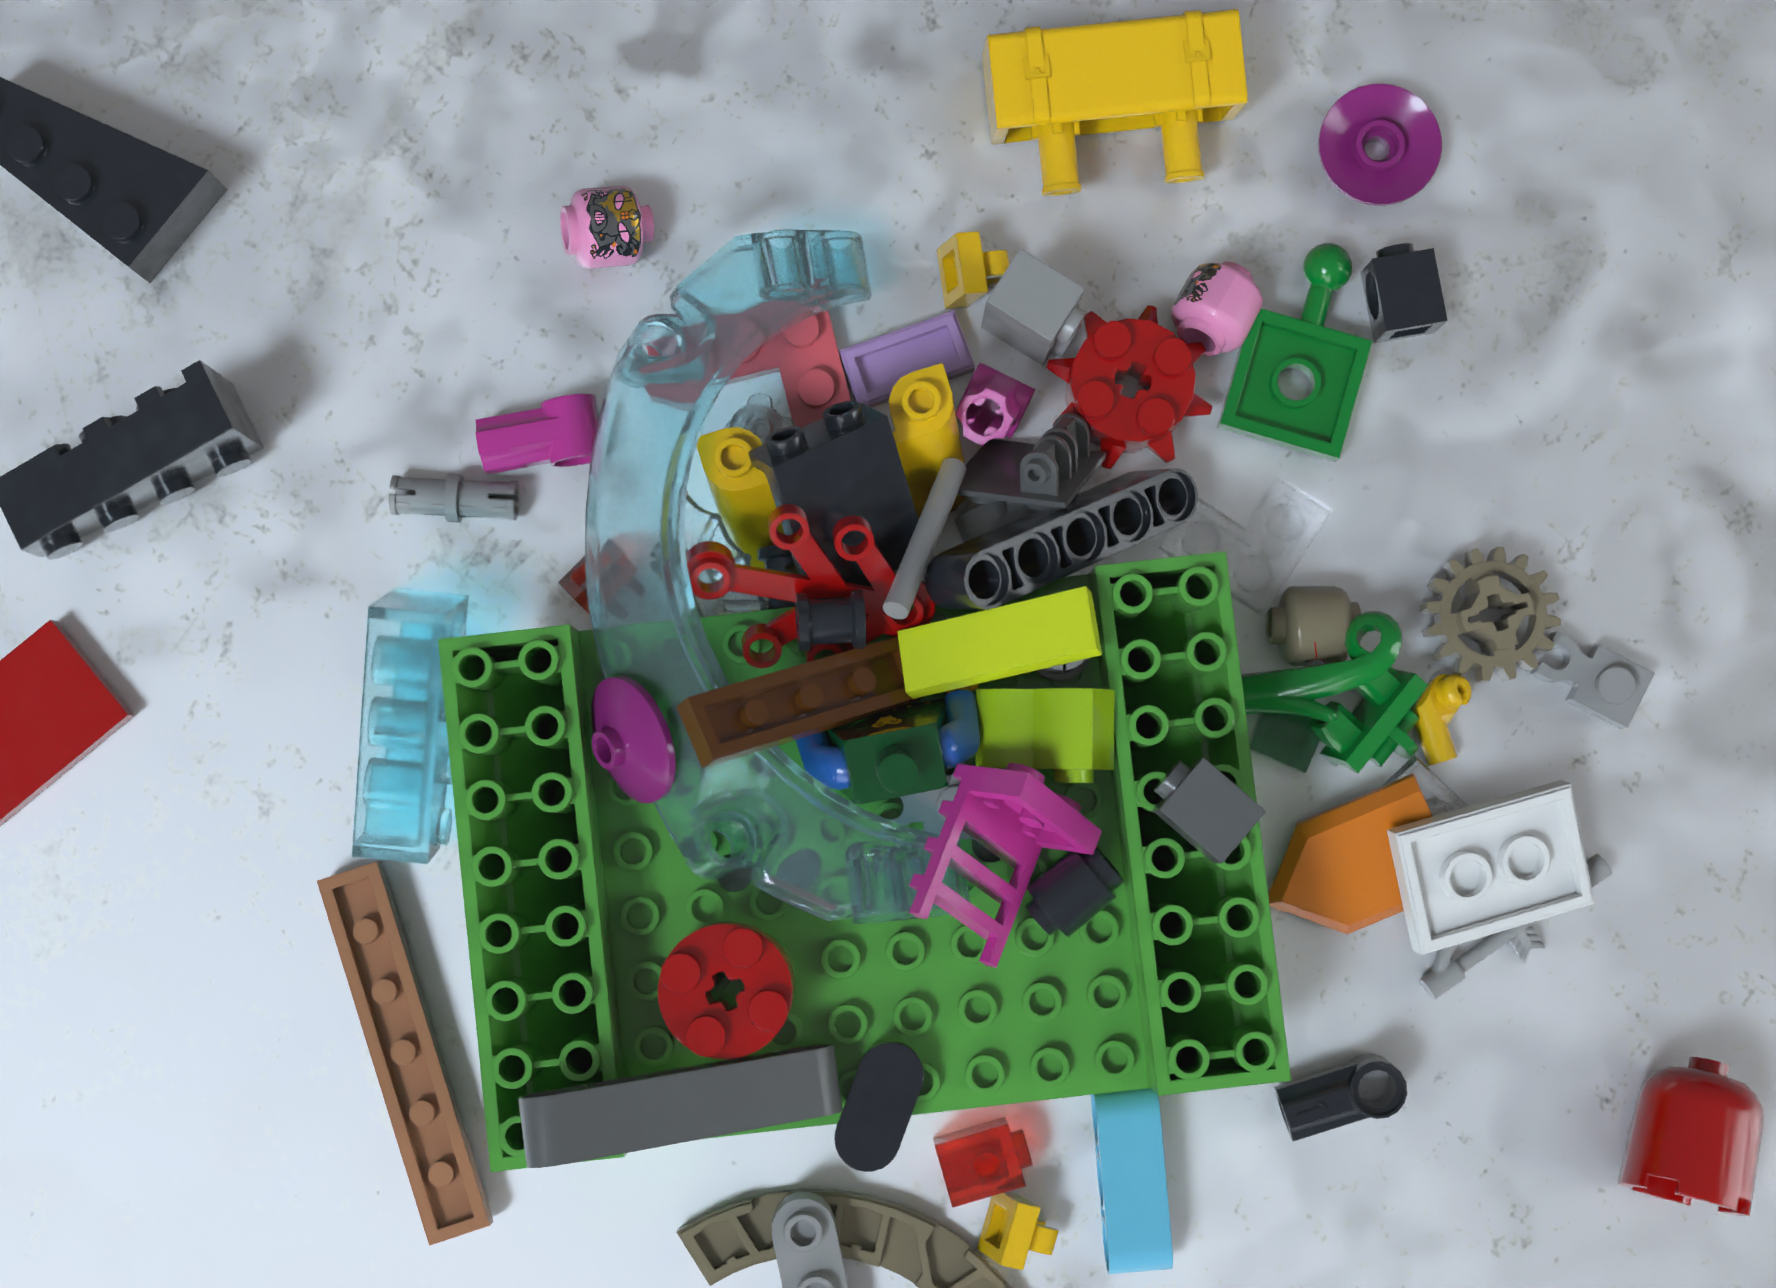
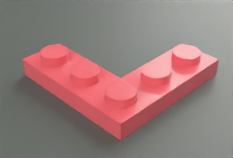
M824 293L644 338L661 401L776 372L781 374L793 426L804 427L823 418L822 413L828 407L840 402L851 401Z

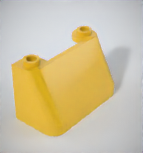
M943 363L913 371L901 377L893 386L889 397L890 416L895 429L892 433L918 520L943 460L946 458H956L965 464L953 395ZM740 427L724 428L694 437L730 548L736 559L743 565L765 569L764 562L757 558V549L775 545L770 538L768 519L776 505L765 474L752 466L748 455L750 450L763 445L760 438L750 430ZM956 495L950 513L958 509L965 496ZM779 523L777 530L785 534L782 523Z

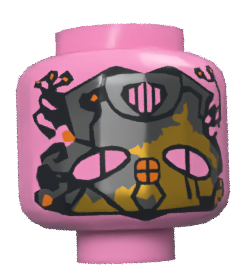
M628 186L583 188L573 194L570 205L561 207L560 228L564 251L566 255H575L579 264L586 269L635 264L640 260L644 243L653 242L654 221L649 205L640 206L636 194Z
M1234 262L1201 264L1190 273L1174 301L1171 317L1177 329L1179 339L1183 340L1185 344L1202 342L1206 349L1202 355L1215 356L1219 353L1232 352L1244 343L1262 308L1263 298L1258 286L1253 282L1251 273L1243 266Z

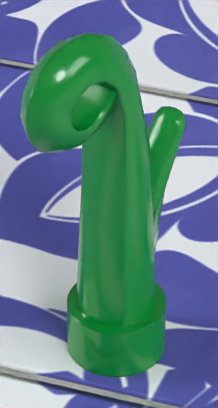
M1366 611L1352 619L1346 632L1344 644L1352 660L1314 667L1241 674L1246 714H1293L1325 722H1335L1338 718L1336 711L1314 700L1365 685L1383 675L1395 663L1402 646V633L1398 623L1390 615L1383 612ZM1367 632H1380V643L1372 652L1362 648L1361 640Z

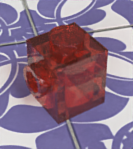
M1005 1117L933 1138L952 1208L1026 1186L1021 1169L1031 1167L1033 1163L1023 1129L1011 1132Z

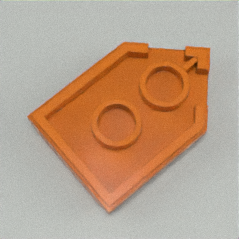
M1412 773L1297 822L1288 841L1287 851L1277 875L1272 880L1268 890L1270 907L1345 934L1352 933L1403 912L1404 909L1387 829L1433 817L1414 774Z

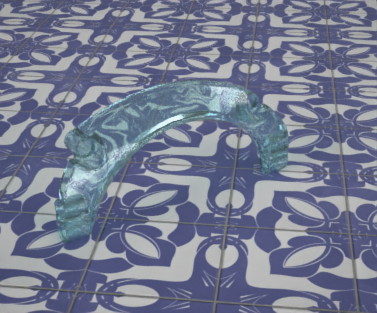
M774 230L734 237L677 285L670 295L671 308L675 314H654L642 319L617 354L606 388L593 443L585 510V571L593 635L604 679L623 675L637 681L653 697L667 722L675 750V779L669 793L663 799L653 803L668 832L685 858L686 864L693 873L704 879L717 880L726 877L737 869L753 868L754 886L777 899L826 921L851 918L854 924H870L920 919L909 913L917 893L909 884L914 873L924 875L932 854L924 849L928 836L939 838V835L900 825L853 804L831 791L803 770L778 746L702 769L676 707L687 697L730 685L707 640L695 605L686 558L684 532L686 489L693 454L704 422L720 391L736 369L754 351L783 330L810 316L838 306L867 301L872 296L863 239L860 234L841 230ZM642 345L653 347L661 356H649ZM712 831L723 834L729 840L731 845L730 858H725L715 851L711 843ZM958 840L956 845L962 849L961 842ZM947 867L942 883L971 903L967 880L950 867ZM933 903L928 918L950 914Z

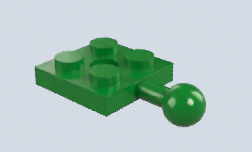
M1323 243L1312 248L1306 255L1303 262V275L1310 288L1308 289L1300 319L1260 309L1244 343L1239 348L1217 428L1333 462L1340 458L1372 345V340L1324 327L1333 296L1332 293L1345 286L1352 274V261L1344 248L1333 243ZM1290 368L1304 372L1311 384L1308 397L1302 400H1291L1285 397L1278 387L1279 374L1283 370Z

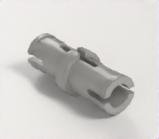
M448 473L446 479L409 478L399 475L391 477L389 488L395 490V494H389L391 515L445 516L447 522L461 523L463 517L501 518L516 521L519 508L514 506V502H519L518 481L464 480L462 474Z

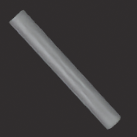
M946 458L943 460L886 597L883 610L894 619H905L914 602L967 471L966 465L959 459Z

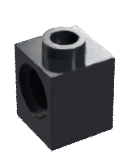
M1402 243L1377 250V258H1372L1360 272L1374 343L1435 333L1448 320L1434 248L1414 251L1412 243Z

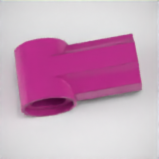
M980 362L956 410V416L963 425V436L980 445H984L994 438H1005L1007 436L1012 439L1036 389Z
M572 394L560 396L542 402L541 408L475 420L477 446L484 472L492 474L548 463L553 467H571L604 459L606 455L595 395Z

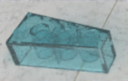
M395 588L368 606L352 857L428 864L440 849V845L447 846L449 843L452 829V809L445 808L447 785H452L438 639L466 636L469 595Z

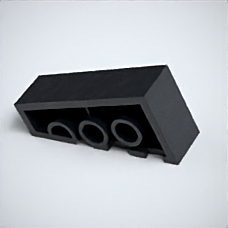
M0 77V165L126 266L151 283L228 189L205 168Z
M198 360L181 370L186 381L181 386L164 391L160 386H154L134 398L137 404V411L127 417L123 415L101 417L82 428L83 431L79 434L81 444L73 449L67 443L53 445L0 476V508L20 549L39 557L46 556L49 560L66 556L78 550L83 545L81 538L101 528H103L104 532L121 529L139 518L137 510L158 500L160 504L178 501L195 490L194 482L213 473H216L218 477L227 476L248 466L251 463L249 455L263 449L264 446L233 383L201 360Z

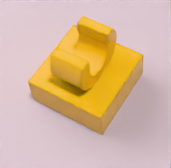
M979 231L955 233L936 249L945 309L965 308L972 305L988 293L987 286L998 284L999 277L1003 276L1009 266L1006 250L982 252Z
M994 1188L977 1250L999 1265L1023 1270L1029 1250L1052 1255L1059 1230L1046 1227V1222L1038 1220L1041 1208L1017 1193Z

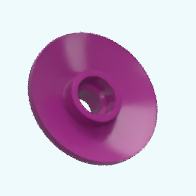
M1369 84L1349 91L1330 108L1320 128L1318 153L1326 176L1341 193L1362 204L1388 206L1410 199L1428 184L1440 162L1442 137L1434 114L1418 96L1395 85ZM1369 142L1381 144L1385 149V158L1382 160L1371 159L1365 151V145Z
M616 675L603 680L596 687L591 702L592 749L597 761L603 768L607 769L619 788L632 799L641 803H653L663 799L670 792L674 783L676 758L672 736L659 706L648 691L632 678Z

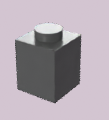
M1205 758L1195 759L1189 767L1179 760L1154 789L1162 799L1152 811L1212 863L1222 864L1266 813L1261 806Z

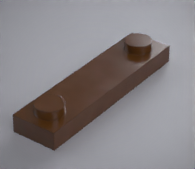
M897 636L866 645L865 649L848 650L687 697L676 707L700 765L704 769L918 702L923 697L912 699L905 691Z

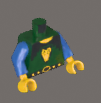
M979 684L945 691L947 693L945 699L941 698L906 705L795 740L807 777L819 787L840 790L853 804H866L949 786L954 768L957 764H962L973 757L980 744L976 694L973 692Z

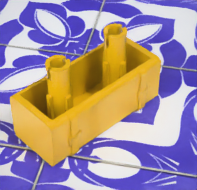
M1238 9L1202 13L1200 10L1183 11L1182 15L1041 29L1040 26L1026 27L1023 31L986 35L982 51L991 145L1038 140L1043 196H1063L1081 192L1075 136L1161 127L1166 172L1164 176L1165 183L1178 184L1204 179L1198 123L1234 120L1248 100Z

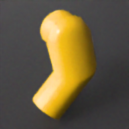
M1440 674L1429 681L1427 684L1429 686L1421 694L1413 707L1412 712L1419 717L1414 727L1427 766L1458 757L1448 724L1458 711L1460 705L1469 703L1472 694L1468 680L1459 674Z

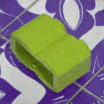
M1094 688L976 689L980 744L976 752V766L1006 769L1008 763H1018L1033 769H1054L1053 782L1094 783V770H1114L1115 690Z

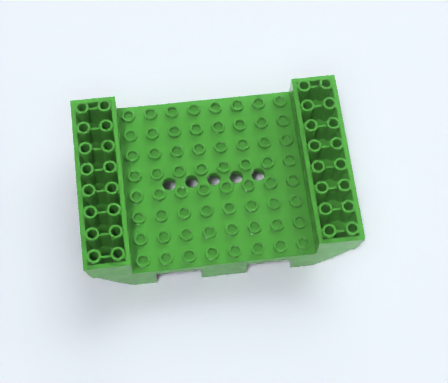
M1226 551L1094 566L1089 574L1063 577L1001 605L1005 606L1087 586L1092 593L1102 651L1101 656L1090 658L1086 667L1078 675L1068 680L1053 681L1040 676L1036 671L980 683L977 689L1094 688L1115 690L1114 770H1094V783L1053 782L1054 769L1035 770L1044 775L1045 786L1054 793L1064 795L1078 802L1082 807L1080 814L1102 830L1097 847L1118 870L1125 882L1114 890L1117 897L1070 937H1067L1060 929L1051 936L1042 929L1025 907L1033 899L1026 889L997 968L986 966L979 961L987 940L933 903L927 919L917 918L909 913L917 893L909 884L914 873L924 875L925 870L914 866L909 860L907 853L908 844L916 834L923 832V822L910 823L898 831H878V819L892 820L902 814L903 802L899 797L866 804H853L840 790L815 785L807 777L795 740L702 769L676 706L687 697L807 663L805 652H798L797 638L782 646L780 659L769 668H755L749 665L743 656L741 640L744 632L750 626L761 623L767 624L793 607L578 631L568 624L438 639L490 1172L527 1168L518 1097L728 1060L699 1056L685 1047L667 1027L658 1002V982L661 968L673 948L692 932L704 926L725 921L740 922L754 926L775 939L789 958L795 980L793 1003L784 1025L766 1046L747 1056L804 1046L833 1044L842 1108L863 1055L872 1046L884 1041H898L906 1044L916 1052L921 1060L924 1080L912 1115L1150 1088L1158 1096L1291 1081L1259 821L1221 864L1212 863L1152 811L1162 799L1154 789L1168 771L1179 760L1189 767L1195 759L1205 758L1257 803ZM912 604L911 609H910L909 612H911V611L913 610V608H914V605H913V604ZM935 604V612L930 623L988 609H944ZM884 633L866 645L890 639L894 636ZM759 639L753 642L750 648L755 652L764 653L772 648L773 643L766 639ZM828 649L821 650L814 656V659H821L836 653ZM623 675L632 678L642 685L659 706L669 727L676 758L675 779L670 792L663 799L653 803L638 802L624 793L612 779L607 769L599 764L592 749L591 702L596 687L600 682L609 677ZM941 692L928 695L916 703L941 698L945 699L947 693ZM976 753L962 764L976 766ZM858 839H868L874 842L882 855L878 870L867 877H858L850 873L845 867L843 860L847 846ZM958 839L956 844L958 847L1009 884L1014 868L1002 859L992 863L978 859L971 846L972 839ZM803 846L811 850L816 857L817 871L814 877L806 883H791L781 873V857L791 847ZM1042 848L1029 884L1068 851ZM731 853L745 856L751 862L753 868V878L750 884L740 891L725 889L719 883L716 875V869L720 860ZM947 867L942 883L995 920L1001 904L950 867ZM724 971L716 973L718 984L711 989L713 998L715 1000L725 998L729 1006L738 1005L736 995L744 989L742 980L740 978L729 980ZM841 1112L710 1138L837 1124ZM627 1153L619 1154V1155H613V1156H608V1157H602V1158H597V1159H592V1160H586V1161H595V1160H604V1159H612V1158H621V1157H625V1156L627 1155Z

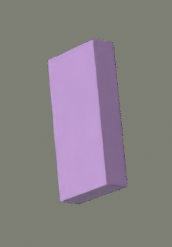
M955 310L839 350L840 360L855 401L871 408L889 402L893 386L901 377L913 371L943 363L948 380L975 371V365Z

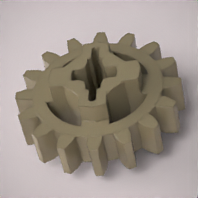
M1496 547L1490 550L1487 560L1484 561L1479 549H1472L1465 553L1464 562L1466 568L1457 560L1452 559L1442 565L1446 576L1449 578L1448 581L1434 578L1428 582L1427 587L1432 593L1437 595L1436 601L1420 605V612L1434 616V624L1422 630L1423 637H1439L1442 644L1433 653L1436 660L1449 655L1456 658L1452 669L1453 674L1462 675L1471 667H1475L1476 682L1485 683L1491 680L1494 669H1496L1498 676L1503 682L1516 678L1515 663L1525 671L1535 669L1539 665L1532 652L1533 650L1546 652L1553 649L1555 644L1543 634L1545 629L1560 626L1561 619L1547 614L1546 606L1559 600L1558 593L1549 592L1543 594L1539 588L1548 576L1545 570L1532 575L1525 572L1529 558L1527 555L1521 554L1510 563H1506L1504 547ZM1499 577L1511 582L1521 592V595H1517L1501 586ZM1465 582L1466 586L1463 587L1465 599L1458 612L1451 614L1452 602L1456 592ZM1486 608H1498V610L1512 609L1511 613L1502 615L1501 619L1495 622L1482 623L1481 620L1473 623L1468 622V618L1478 615L1479 611ZM1529 616L1526 633L1518 644L1516 631L1523 618ZM1464 635L1479 643L1482 654L1468 648L1458 636Z

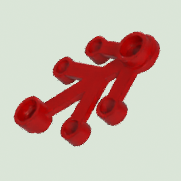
M792 504L781 505L772 511L768 519L769 534L772 542L777 547L791 551L808 576L735 564L731 551L725 545L715 541H704L694 545L688 550L683 560V576L687 589L696 597L705 600L721 598L731 591L795 602V593H807L809 599L849 597L852 590H862L866 614V644L884 633L897 637V631L929 624L935 612V603L930 599L926 590V583L923 580L913 602L914 608L905 619H894L884 612L883 605L896 573L874 543L870 524L860 516L851 515L839 520L833 529V540L837 553L846 560L856 561L872 587L847 583L809 531L805 512L800 507ZM787 519L796 520L801 524L799 530L791 535L780 533L777 530V526ZM856 530L865 534L864 540L856 546H849L842 542L843 536L850 531ZM706 569H716L722 574L720 580L714 583H704L698 578L699 574ZM795 606L769 623L752 625L744 632L741 640L744 659L749 665L760 669L773 666L781 657L782 646L797 638ZM759 639H766L773 643L772 648L764 653L755 652L750 646ZM851 643L811 645L810 650L805 652L806 662L814 661V656L821 650L828 649L838 654L854 648Z

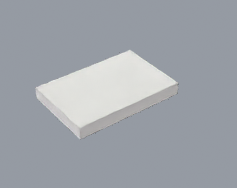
M1563 780L1555 781L1387 829L1412 951L1420 955L1595 904L1572 786L1569 782Z

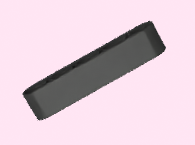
M833 1044L791 1048L518 1097L527 1168L565 1165L813 1119L843 1111Z

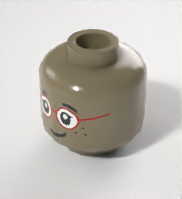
M1290 586L1282 594L1278 607L1268 608L1266 617L1267 641L1269 644H1278L1282 659L1292 666H1319L1345 661L1348 657L1344 644L1346 632L1352 619L1361 614L1360 606L1357 602H1350L1346 591L1336 586Z

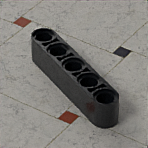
M1179 468L1134 471L1123 474L1077 494L1065 509L1034 512L939 553L931 560L927 567L925 583L928 595L938 607L944 609L997 608L1184 524L1192 517L1197 507L1198 493L1196 484L1186 471Z

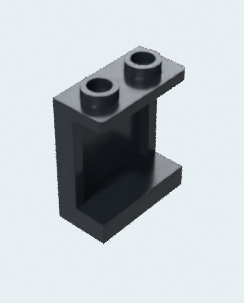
M844 401L828 407L822 413L823 418L804 427L791 426L772 432L765 438L766 444L750 450L748 455L752 466L765 474L776 508L784 504L800 507L807 516L809 531L847 583L865 585L869 581L858 563L842 558L835 549L833 529L837 522L851 515L860 516L867 520L872 528L874 543L892 569L897 570L918 523V517L888 416L858 401ZM793 519L781 522L785 535L794 534L801 526L798 521ZM856 530L850 531L843 536L842 542L849 546H856L864 540L865 534ZM792 554L794 562L784 567L785 572L808 576Z

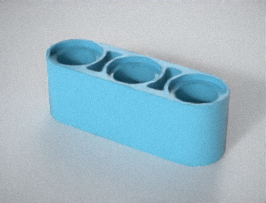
M1150 1088L1091 1095L1092 1118L1108 1274L1173 1269L1172 1237L1159 1097Z

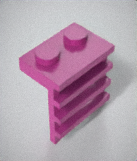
M1008 763L1006 769L957 764L953 777L959 780L960 784L954 800H943L938 812L946 820L939 838L928 836L924 849L932 855L924 875L914 873L909 884L910 887L917 891L909 913L917 918L927 919L933 903L987 940L979 961L986 966L997 968L1041 849L1049 848L1093 855L1102 830L1080 814L1082 807L1078 802L1064 795L1054 793L1044 785V775L1031 767L1018 763ZM962 830L1014 868L1009 884L956 845ZM947 867H950L1001 904L995 920L942 883Z

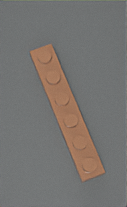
M376 861L317 880L429 1246L488 1227L494 1222L383 863L382 861Z

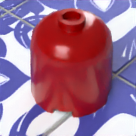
M1690 1057L1688 1068L1670 1066L1653 1072L1643 1082L1637 1097L1617 1184L1632 1187L1631 1190L1688 1206L1691 1205L1692 1199L1718 1205L1717 1212L1750 1216L1763 1130V1108L1758 1096L1745 1083L1727 1077L1729 1065L1707 1058Z

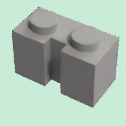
M1020 248L986 301L981 328L1043 366L1052 351L1062 357L1080 330L1081 322L1087 313L1079 308V302L1082 299L1085 288Z

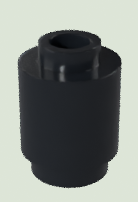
M1097 846L1093 855L1068 851L1027 886V890L1033 899L1025 907L1047 934L1051 936L1060 929L1067 937H1070L1117 897L1114 890L1123 884L1125 880Z

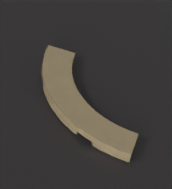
M809 1188L768 1192L740 1199L709 1211L678 1228L676 1231L699 1270L711 1286L735 1272L756 1264L775 1260L776 1254L772 1240V1215L776 1206L790 1194L795 1192H811L821 1196L832 1209L843 1258L877 1267L881 1266L901 1275L914 1283L918 1288H1012L1006 1278L981 1252L951 1229L931 1217L900 1203L865 1193L838 1189Z

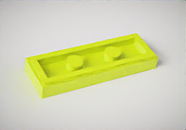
M1087 586L897 631L905 691L912 699L1102 655L1093 597Z

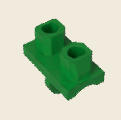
M1390 667L1383 675L1365 685L1354 688L1364 698L1352 713L1341 703L1330 701L1325 706L1336 711L1338 714L1337 720L1335 722H1325L1312 719L1309 723V726L1325 745L1319 754L1334 766L1341 764L1356 773H1359L1369 760L1375 765L1382 767L1393 752L1406 759H1411L1418 751V746L1407 734L1418 722L1419 717L1409 709L1429 685L1416 673L1396 670Z

